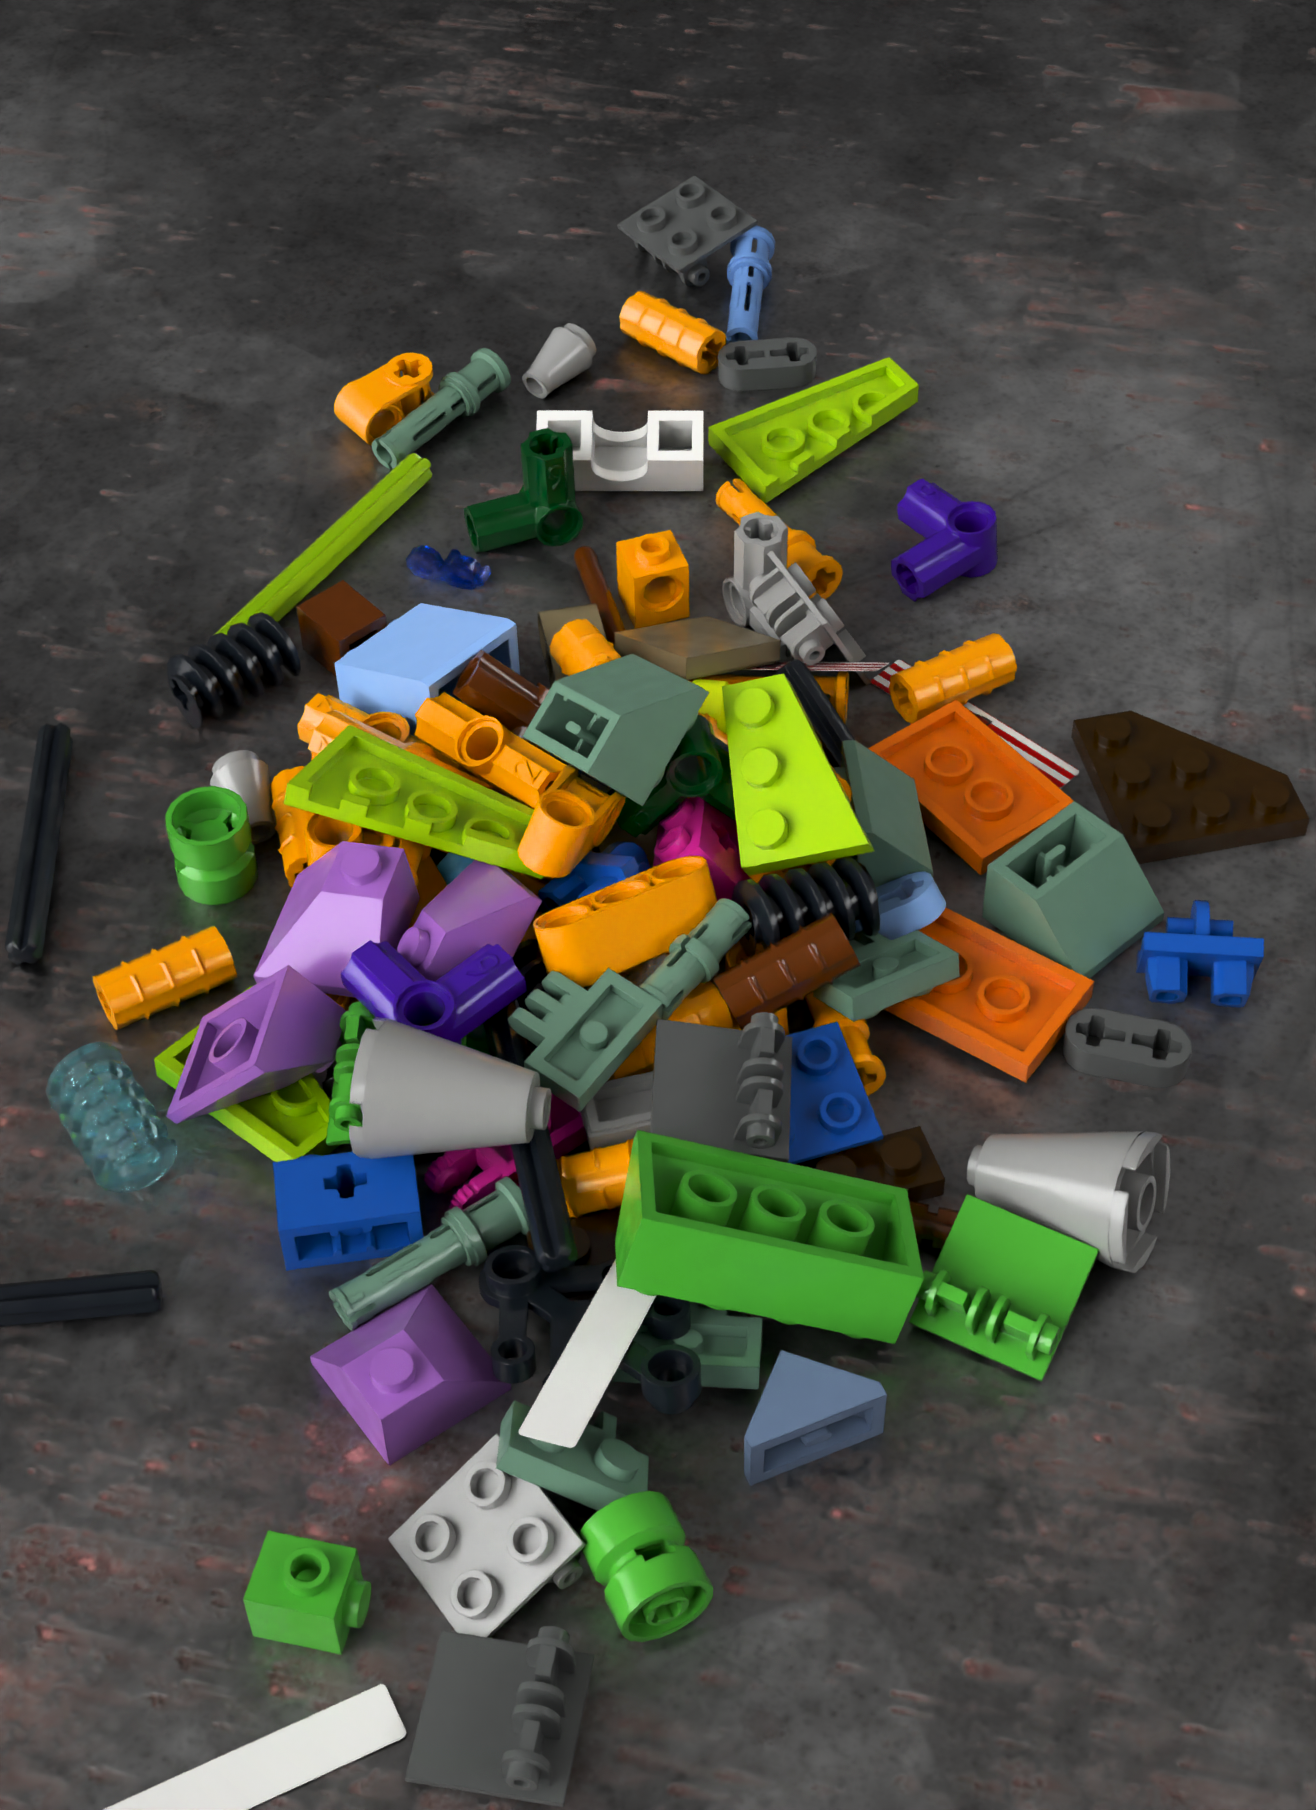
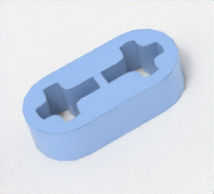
M925 871L907 874L876 887L880 914V930L878 933L890 940L915 930H920L939 918L946 907L945 899L932 875ZM858 920L855 921V933L862 930Z

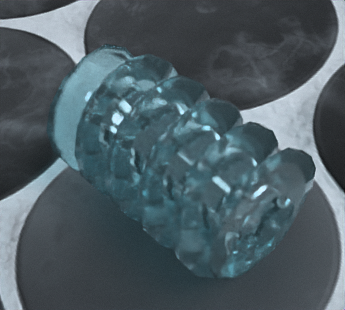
M95 1042L83 1045L72 1051L56 1065L48 1078L46 1088L49 1103L57 1111L61 1124L69 1132L71 1141L79 1148L83 1161L91 1168L96 1183L107 1191L125 1193L151 1186L164 1176L175 1161L178 1151L176 1141L167 1138L166 1124L157 1117L153 1103L145 1098L143 1087L134 1080L133 1072L123 1062L120 1050L112 1043Z

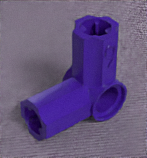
M923 478L907 487L903 499L897 504L898 519L926 539L891 560L892 576L898 582L904 595L916 602L958 576L980 577L990 573L996 567L998 562L997 517L991 506L976 501L961 502L935 483H929Z
M368 941L352 952L349 963L341 971L344 987L374 1017L392 1019L458 1044H462L461 1039L527 991L525 978L516 967L513 958L498 944L494 946L486 944L436 981L426 980L387 941L381 943Z

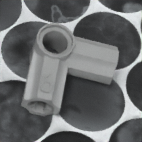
M754 512L741 517L740 526L734 531V576L723 581V598L728 613L737 626L743 628L751 626L755 632L781 640L775 634L774 629L769 626L761 611L751 602L749 586L756 576L761 574L767 575L776 568V565L767 554L771 550L787 569L788 527L779 516H769L760 512ZM781 640L779 661L795 660L789 648Z

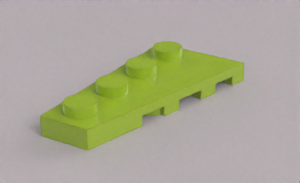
M887 357L709 426L708 444L766 504L917 403L919 384L890 357Z
M350 724L287 783L284 798L285 805L539 879L545 877L526 867L520 860L517 850L535 809Z

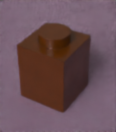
M344 580L296 606L303 650L335 677L334 663L387 627L386 615Z

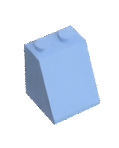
M420 603L400 618L390 622L387 627L357 648L347 652L344 657L334 663L339 699L368 714L377 712L399 714L407 720L411 735L416 737L414 735L417 726L415 714L426 698H435L445 692L462 702L452 692L456 687L460 674L468 662L480 650L485 651L520 675L517 625L508 618Z

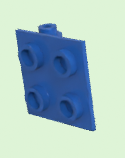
M838 1021L786 1035L792 1037L789 1160L786 1163L798 1164L882 1140V1131Z

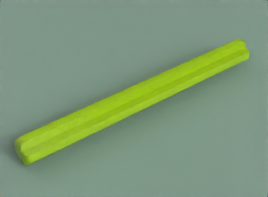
M416 453L409 454L215 634L223 633L227 635L232 625L237 623L247 625L250 616L261 612L271 616L278 623L432 478L430 461L426 457L421 458Z

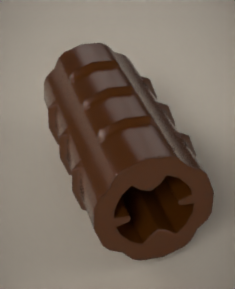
M831 912L806 927L800 926L797 932L777 943L770 942L769 947L746 960L741 958L740 963L716 975L713 979L739 1027L743 1030L747 1024L751 1023L752 1015L759 1012L775 1014L797 1000L803 1001L805 996L827 984L833 985L834 980L861 965L847 937Z

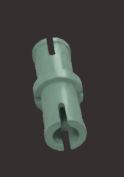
M727 898L719 899L715 906L706 914V917L688 935H679L670 944V954L664 959V962L638 986L663 1002V1017L661 1019L668 1020L688 994L700 983L710 982L718 973V963L724 958L723 956L751 930L752 922L748 921L749 915L736 902Z

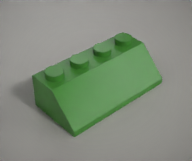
M637 1130L632 1144L615 1238L618 1287L633 1289L649 1296L662 1295L705 1304L716 1310H733L772 1318L788 1325L801 1324L839 1332L855 1339L868 1338L892 1344L896 1343L924 1280L907 1189Z

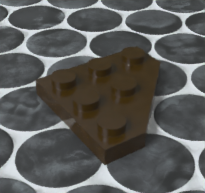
M1133 711L1073 721L1072 740L1108 821L1114 829L1123 834L1138 864L1306 835L1310 818L1288 775Z

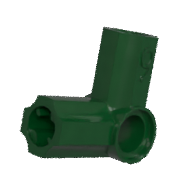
M549 428L529 432L528 439L520 444L523 486L520 492L469 505L467 508H464L465 524L471 545L476 554L536 538L544 545L552 547L562 546L578 536L583 527L584 520L576 505L573 448L567 433H558Z
M698 715L694 725L685 733L665 768L662 780L652 790L644 805L641 806L626 797L624 806L616 821L620 828L635 838L640 834L647 835L687 797H700L736 822L728 745L715 737L712 724L705 717ZM611 789V790H610L609 792H607L606 794L612 795L613 793H615V792H617V791Z

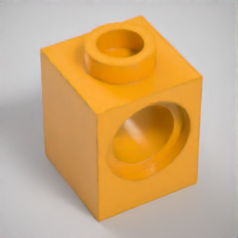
M671 529L616 542L618 595L634 628L648 627L690 617L689 564Z

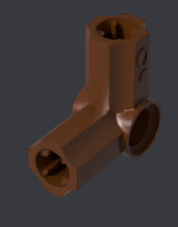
M480 650L468 662L460 674L452 693L475 711L484 716L495 717L515 735L552 757L555 756L522 737L550 689L539 682L535 686L485 651Z

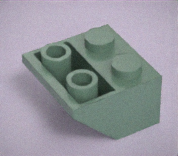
M632 653L555 680L522 737L643 806L652 790L662 780L665 768L685 733L694 725L698 711L709 692Z
M856 740L842 741L841 767L833 768L850 785L852 791L850 805L875 852L849 857L866 867L875 887L914 872L925 871L933 877L915 780Z
M1073 801L987 866L982 917L1015 942L1087 978H1091L1143 937L1144 932H1149L1163 921L1164 910L1123 834L1076 801Z

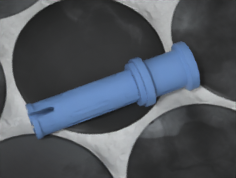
M758 225L730 242V251L733 258L727 265V279L732 286V293L729 304L726 345L736 341L758 340L757 332L761 313L762 291L769 285L772 279V267L769 260H771L775 252L773 235L766 228ZM754 239L757 240L756 253L751 252ZM749 266H751L750 277L748 276Z

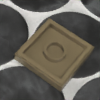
M710 616L615 632V650L620 656L624 657L633 653L686 680L774 664L780 660L781 640Z

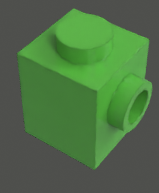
M268 1530L243 1598L252 1634L259 1638L342 1655L350 1628L360 1629L366 1619L371 1598V1582L363 1580L357 1548Z

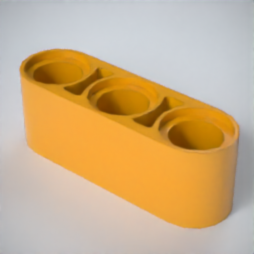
M701 856L676 858L539 916L534 920L533 927L547 975L550 971H557L584 988L594 984L608 968L616 973H620L668 952L670 944L679 935H688L706 917V914L717 902L707 860Z

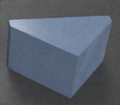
M781 1350L744 1436V1475L749 1485L752 1486L884 1433L887 1393L881 1382Z

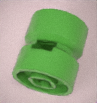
M216 786L199 787L181 794L171 803L165 814L166 830L170 848L174 854L175 870L181 890L185 896L193 901L207 905L228 904L242 898L253 888L258 878V864L255 848L251 842V827L246 804L240 795L227 788Z
M637 1492L614 1500L598 1510L583 1525L579 1536L586 1546L581 1549L595 1580L606 1586L604 1591L607 1605L622 1636L629 1641L645 1642L676 1632L695 1620L708 1607L713 1598V1586L695 1551L689 1546H684L686 1543L685 1531L668 1498L661 1492Z

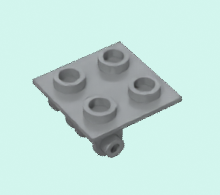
M772 550L767 553L776 565V568L767 575L761 574L756 576L751 581L749 586L750 600L764 615L767 623L774 629L778 638L783 640L789 648L794 659L805 662L807 665H814L823 659L825 650L833 644L848 662H860L866 657L865 653L846 629L836 634L845 625L827 601L821 598L818 593L809 599V596L816 591V588L798 564L795 562L786 569ZM855 671L866 686L871 683L863 671Z
M497 1433L388 1538L457 1633L488 1638L492 1637L546 1583L555 1582L560 1589L567 1588L575 1583L583 1573V1568L578 1561L581 1557L580 1550L586 1546L541 1487L496 1469L500 1437Z

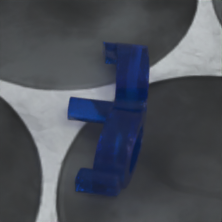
M420 545L414 547L406 558L407 567L414 575L430 581L443 580L451 586L471 590L477 586H483L491 574L490 566L484 565L482 567L477 560L461 555L456 549H452L446 559L443 560L435 549Z

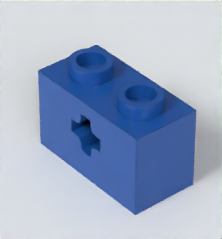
M353 1152L323 1156L309 1154L293 1160L273 1162L278 1233L286 1271L389 1257L424 1237L414 1155L368 1159L358 1157Z

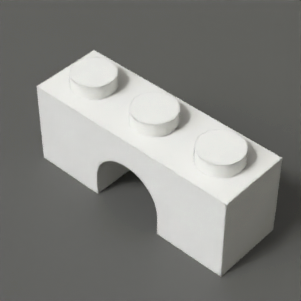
M537 410L536 430L549 428L558 433H567L572 442L575 491H703V411H648V422L642 428L628 432H616L599 427L593 420V411Z

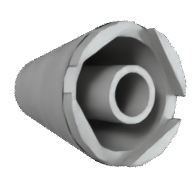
M375 1017L372 1021L376 1030L365 1029L355 1059L349 1102L350 1104L360 1105L363 1114V1127L349 1125V1138L352 1150L358 1157L378 1159L529 1143L532 1140L535 1129H546L551 1109V1089L540 1087L538 1072L388 1018Z
M1149 1131L992 1134L987 1138L984 1145H977L973 1149L967 1167V1181L969 1185L974 1186L976 1198L1097 1248L1099 1253L1096 1260L1116 1270L1136 1273L1146 1263L1158 1236L1145 1233L1152 1213L1164 1214L1170 1181V1150L1168 1144L1159 1142L1163 1137L1162 1135Z

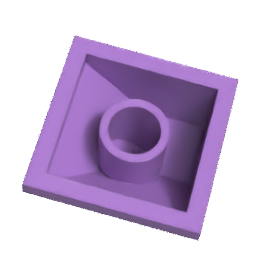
M342 841L300 872L295 879L253 975L256 984L290 965L322 992L354 997L344 987L341 979V971L349 963L352 952L370 940L374 943L387 941L397 951L399 941L407 931L419 902L420 896L404 848Z
M474 860L422 909L414 926L409 928L401 937L397 951L426 980L432 981L442 977L486 944L492 946L498 944L513 958L542 900L505 868Z
M287 965L202 1017L166 1117L178 1124L288 1087L312 1072L321 1073L325 1071L335 1061L336 1051L342 1046L339 1040L342 1032L340 1018L346 1010L290 965Z
M432 1284L310 1356L312 1365L389 1466L511 1390V1384L504 1383L494 1376L490 1355Z

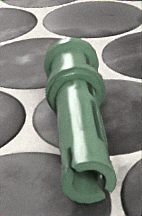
M480 348L472 354L471 362L457 373H447L440 381L438 392L411 411L381 437L373 440L372 450L378 461L386 468L394 469L409 454H412L427 441L431 440L457 417H470L477 413L480 409V402L493 392L500 393L509 387L511 376L504 361L492 350Z
M506 1176L495 1182L494 1192L463 1210L455 1206L446 1211L445 1217L441 1218L442 1226L372 1266L356 1278L330 1290V1299L335 1302L333 1305L348 1329L351 1331L355 1330L376 1314L391 1305H395L430 1284L434 1279L463 1263L468 1267L473 1264L475 1266L480 1265L486 1261L488 1251L519 1232L527 1236V1232L530 1229L522 1193L513 1180Z

